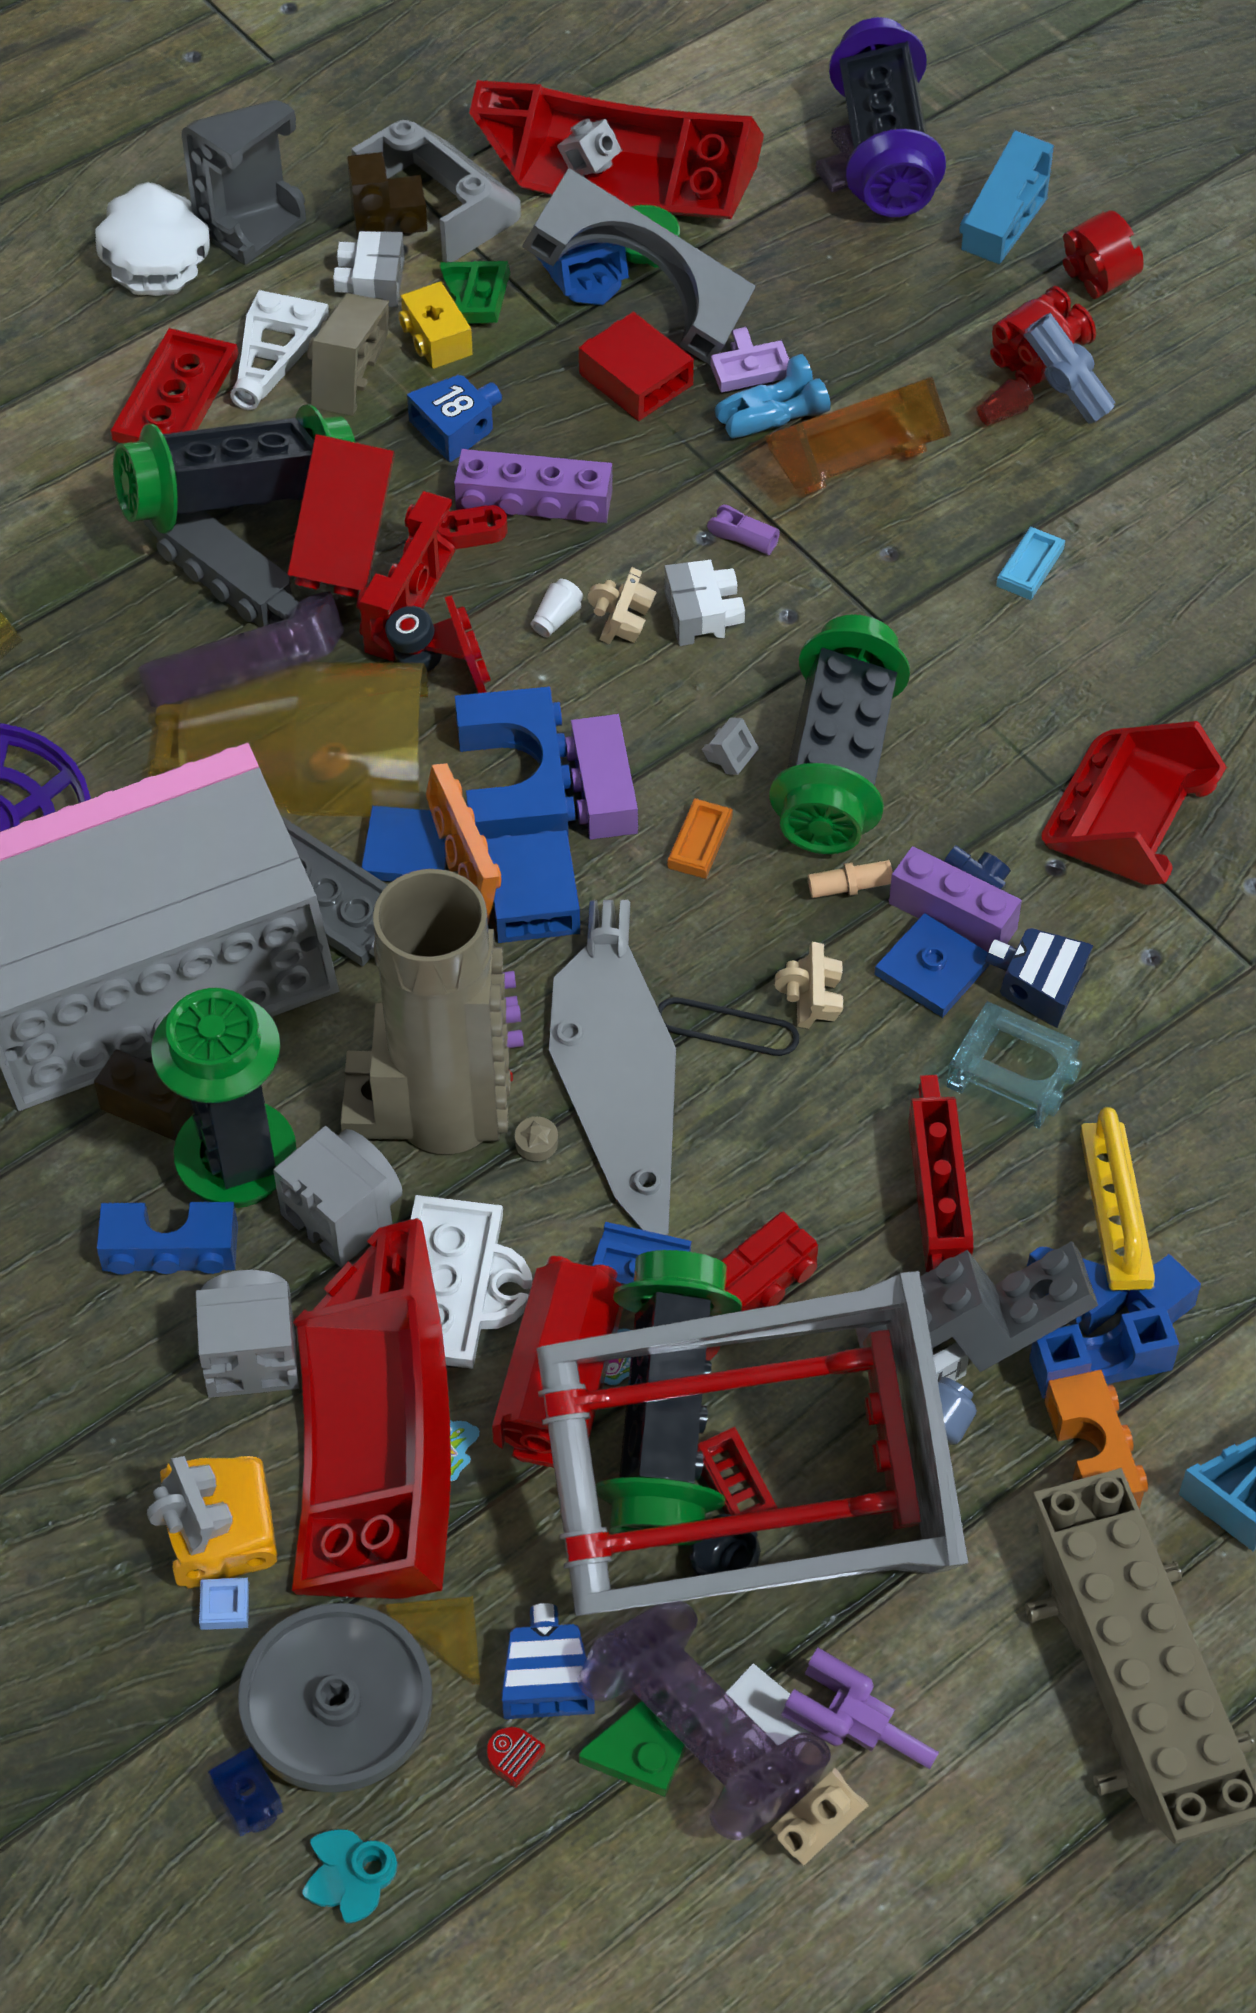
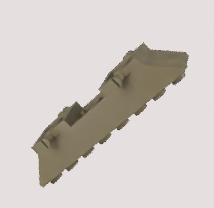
M1122 1468L1033 1492L1032 1497L1044 1555L1042 1567L1050 1585V1597L1026 1603L1025 1611L1027 1616H1029L1028 1620L1030 1623L1057 1616L1068 1629L1075 1649L1081 1648L1108 1714L1113 1727L1111 1738L1119 1755V1769L1094 1776L1095 1788H1098L1097 1793L1099 1796L1126 1788L1138 1802L1146 1824L1154 1822L1174 1844L1256 1820V1782L1243 1754L1255 1751L1254 1740L1251 1739L1252 1735L1249 1731L1238 1735L1234 1733L1171 1585L1173 1582L1182 1580L1180 1568L1178 1569L1179 1565L1176 1561L1166 1565L1162 1564Z

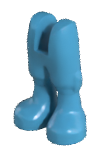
M798 354L788 360L786 377L773 385H758L727 397L716 405L715 415L721 423L726 424V431L731 438H739L782 426L790 419L804 416L816 417L830 411L831 404L823 381L820 378L813 380L812 371L806 357L803 354Z

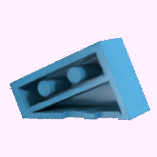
M1256 1436L1238 1446L1233 1444L1224 1449L1221 1455L1201 1466L1196 1464L1186 1469L1179 1492L1182 1498L1253 1552L1256 1549Z

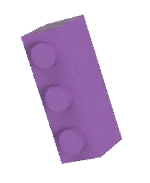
M619 714L571 720V736L565 737L567 760H575L576 768H571L570 770L573 792H581L582 800L576 801L579 824H587L590 840L638 834V807Z
M912 846L892 873L889 904L917 918L926 913L987 952L994 939L1007 944L1018 928L1021 899Z

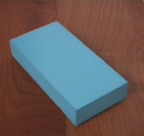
M1030 526L998 575L996 586L1032 600L1063 552L1065 540Z

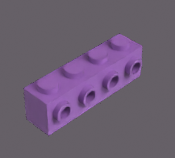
M461 449L454 482L456 509L495 505L502 508L505 513L512 515L607 523L613 490L612 463Z

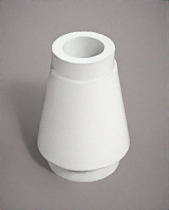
M559 579L556 583H551L531 622V627L541 636L550 637L553 632L581 609V601L584 598L581 590L566 579Z

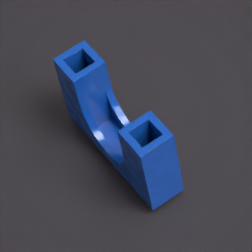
M550 687L455 696L460 752L513 748L526 752L540 764L534 775L519 784L466 790L467 807H471L474 812L475 825L479 834L484 835L486 839L498 838L504 835L536 834L542 831L567 830L568 834V821H575V807L573 796L565 797V789H571L569 765H561L560 761L561 757H566L564 733L557 734L556 726H562L560 702L552 703Z

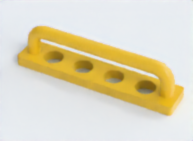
M1104 1107L1098 1114L1097 1123H1083L1081 1125L1080 1137L1108 1286L1111 1290L1152 1289L1154 1287L1155 1274L1125 1125L1119 1122L1118 1115L1113 1108ZM1107 1153L1109 1162H1104L1097 1156ZM1113 1184L1115 1193L1103 1189V1186ZM1119 1215L1121 1225L1112 1223L1108 1218ZM1124 1247V1256L1118 1255L1115 1250Z

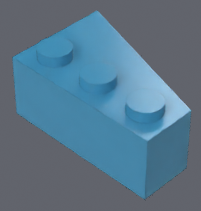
M1016 130L1014 131L970 213L967 212L961 221L959 232L963 234L961 250L999 265L1047 200L1053 144Z

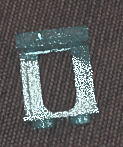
M987 1001L949 1064L946 1087L962 1094L969 1081L1035 1110L1034 1127L1040 1129L1047 1115L1054 1117L1059 1110L1064 1098V1093L1061 1092L1066 1083L1072 1085L1080 1072L1082 1061L1077 1059L1080 1042ZM999 1030L1052 1054L1057 1062V1070L1051 1077L1045 1080H1032L985 1060L983 1057Z

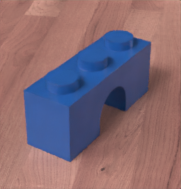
M190 1202L186 1223L180 1229L170 1233H159L150 1228L145 1203H101L97 1252L102 1271H111L115 1274H130L133 1271H156L162 1274H172L177 1271L200 1270L204 1273L214 1274L222 1270H235L238 1221L234 1202Z
M1164 1305L1122 1314L1117 1327L1097 1337H1083L1078 1324L1058 1328L1032 1343L1029 1360L1042 1398H1045L1050 1380L1102 1370L1106 1384L1171 1371L1174 1367L1179 1342Z

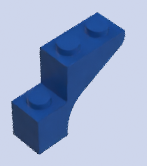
M1048 1247L1035 1249L1029 1254L1027 1266L1040 1260L1045 1254L1054 1249ZM1168 1254L1153 1265L1155 1281L1152 1289L1111 1290L1108 1286L1105 1266L1083 1259L1098 1306L1070 1321L1068 1324H1078L1080 1330L1088 1336L1125 1306L1128 1308L1129 1313L1164 1305L1173 1324L1195 1306L1201 1283Z

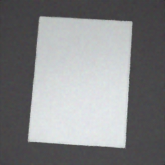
M752 1664L710 1709L713 1714L778 1768L810 1734L809 1731L781 1715L790 1693L755 1664Z

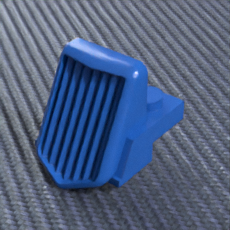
M600 242L575 247L562 255L554 266L538 258L549 272L551 278L562 290L563 295L568 296L574 302L604 305L619 291L622 286L621 280L629 278L625 247L617 244Z

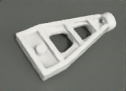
M262 290L258 291L246 316L238 380L230 394L235 405L245 410H254L258 407L261 399L265 398L308 350L310 339L316 337L322 322L326 321L329 316L328 304ZM264 329L295 335L285 346L261 342ZM255 357L277 361L270 371L252 367Z

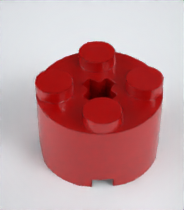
M1112 210L1098 213L1063 234L1067 256L1062 261L1064 269L1070 277L1074 278L1077 276L1084 283L1087 293L1093 299L1105 295L1141 273L1144 264L1143 254L1140 245L1136 248L1132 245L1129 237L1133 236L1134 232L1122 216Z

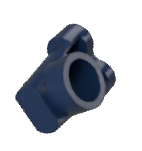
M957 845L952 848L944 862L1003 891L1006 888L1004 880L1011 872L1005 863L992 854L984 852L978 861H975L971 858L970 854Z

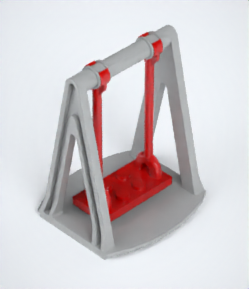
M919 1271L900 1273L861 1291L551 1344L537 1348L543 1389L538 1392L539 1397H544L547 1418L543 1419L542 1422L543 1425H548L564 1532L559 1535L560 1540H565L568 1562L563 1565L565 1569L569 1568L576 1616L887 1570L933 1574L949 1571L968 1563ZM885 1324L887 1330L870 1332L863 1341V1348L841 1351L826 1356L588 1391L585 1384H580L577 1364ZM868 1371L871 1393H868V1397H864L868 1425L877 1426L879 1440L876 1441V1444H872L873 1460L876 1472H884L887 1491L609 1534L607 1527L601 1526L586 1419L590 1418L591 1410L828 1374ZM891 1512L894 1529L913 1527L919 1523L922 1540L614 1590H611L607 1566V1562H611L613 1553Z

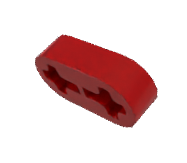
M495 505L448 511L437 532L453 544L455 549L497 543L507 535V514L502 508ZM493 522L494 526H488L487 523ZM455 528L456 532H450L449 529Z

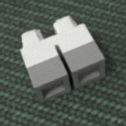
M359 232L358 243L339 242V267H335L334 270L335 292L382 298L389 301V307L398 308L405 261L403 232Z
M711 560L665 565V595L679 646L694 644L695 636L714 632L716 637L725 638V626L745 622V607L742 597L724 600L721 598L722 596L737 594V580L734 568L714 571Z

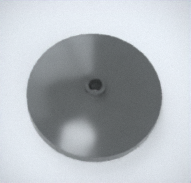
M333 1603L301 1610L279 1622L262 1637L252 1650L243 1669L239 1684L238 1704L245 1736L256 1756L270 1771L283 1780L308 1790L344 1792L360 1789L384 1779L403 1765L414 1753L425 1735L430 1722L433 1690L426 1657L417 1641L405 1627L393 1618L375 1609L356 1604ZM335 1703H343L342 1705H339V1706H338V1705L332 1706V1705L335 1704Z

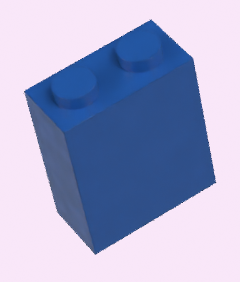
M567 830L542 831L536 834L519 836L504 835L498 838L486 839L490 858L493 864L499 866L501 872V886L496 889L493 901L498 943L580 934V907Z

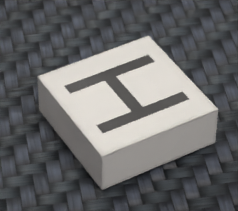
M957 1342L933 1355L937 1381H940L942 1377L957 1381L966 1375L969 1357Z

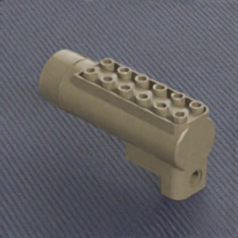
M423 869L404 874L386 886L374 906V957L379 970L382 1003L375 1004L372 1051H347L341 1130H353L366 1139H407L424 1151L436 1154H455L472 1149L483 1141H499L500 1133H508L509 1108L507 1107V1096H510L511 1073L509 1071V1047H507L508 1023H506V998H504L503 947H495L494 929H488L486 903L481 892L468 879L457 873L442 869Z

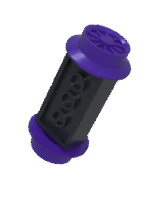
M875 17L862 20L846 31L830 58L829 75L834 88L846 98L854 151L846 166V179L850 190L874 212L887 217H903L921 210L930 202L935 189L944 177L946 159L942 147L934 138L927 135L918 86L927 65L924 46L913 33L904 29L898 22L888 18Z

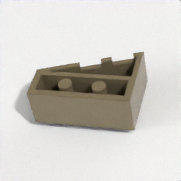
M347 293L339 305L333 307L331 316L327 321L322 322L319 333L316 337L310 339L308 345V359L312 360L311 405L319 410L354 416L357 409L356 391H364L367 385V379L362 378L367 365L375 366L388 335L389 301Z

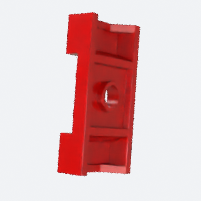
M423 491L416 504H411L406 512L405 526L408 527L409 537L405 543L401 560L398 564L394 563L388 577L376 573L369 586L361 589L357 599V609L361 611L359 632L363 636L365 653L390 661L395 660L394 648L390 645L385 633L386 622L390 615L400 608L416 606L423 609L453 557L455 546L437 532L452 506V499Z

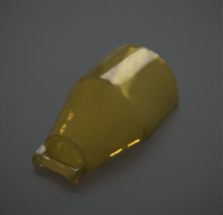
M301 662L184 700L182 704L158 706L155 716V722L158 725L155 758L150 762L148 775L149 777L179 768L186 763L218 754L227 748H234L249 743L275 804L287 807L288 813L299 816L370 817L372 805L421 809L419 787L420 697L429 696L426 666L424 663ZM174 729H178L179 758H171Z

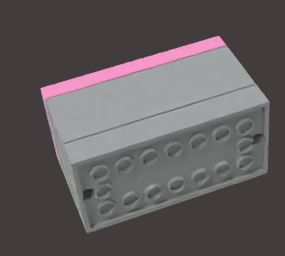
M249 743L234 748H227L218 754L186 763L179 768L156 776L144 778L140 782L115 791L105 792L93 799L73 806H66L57 812L34 820L24 821L18 826L0 832V1068L18 1112L94 1084V1080L116 1049L146 1062H152L151 1045L158 1025L179 1000L197 990L224 988L235 991L260 1005L271 1017L339 992L316 893Z

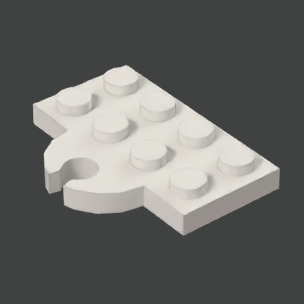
M416 1195L411 1219L419 1218L423 1223L442 1325L446 1365L473 1369L481 1329H499L515 1322L525 1311L529 1297L528 1294L521 1292L513 1296H506L500 1293L498 1288L506 1282H514L523 1289H531L532 1274L523 1257L513 1249L497 1244L503 1218V1206Z

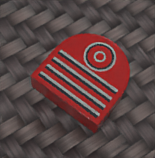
M506 1727L498 1730L490 1738L487 1745V1757L490 1768L515 1788H517L546 1752L543 1743L518 1727Z

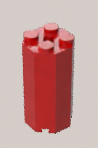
M550 1256L547 1259L546 1266L536 1268L492 1424L493 1443L503 1449L504 1442H507L514 1447L512 1456L522 1462L554 1468L548 1425H543L542 1422L543 1419L547 1418L544 1397H539L538 1392L543 1389L537 1348L615 1334L618 1331L623 1307L614 1301L613 1295L614 1290L622 1284L616 1281L618 1275L616 1270L609 1266H589L571 1262L562 1256ZM610 1360L577 1364L580 1384H585L588 1391L601 1390ZM591 1410L590 1418L586 1419L588 1439L596 1410Z

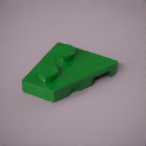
M508 261L441 262L440 269L449 293L467 323H498L511 272Z
M657 1688L584 1747L579 1755V1763L666 1797L701 1715L702 1705Z

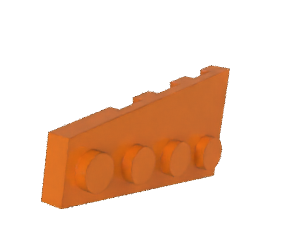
M447 763L432 765L426 798L439 839L446 838L445 858L449 871H457L459 875L468 879L478 888L486 903L487 922L489 923L495 892L501 886L500 868L497 864H493L490 858L487 840L484 835L479 834L475 825L474 812L471 807H467L462 797L460 781L454 779Z

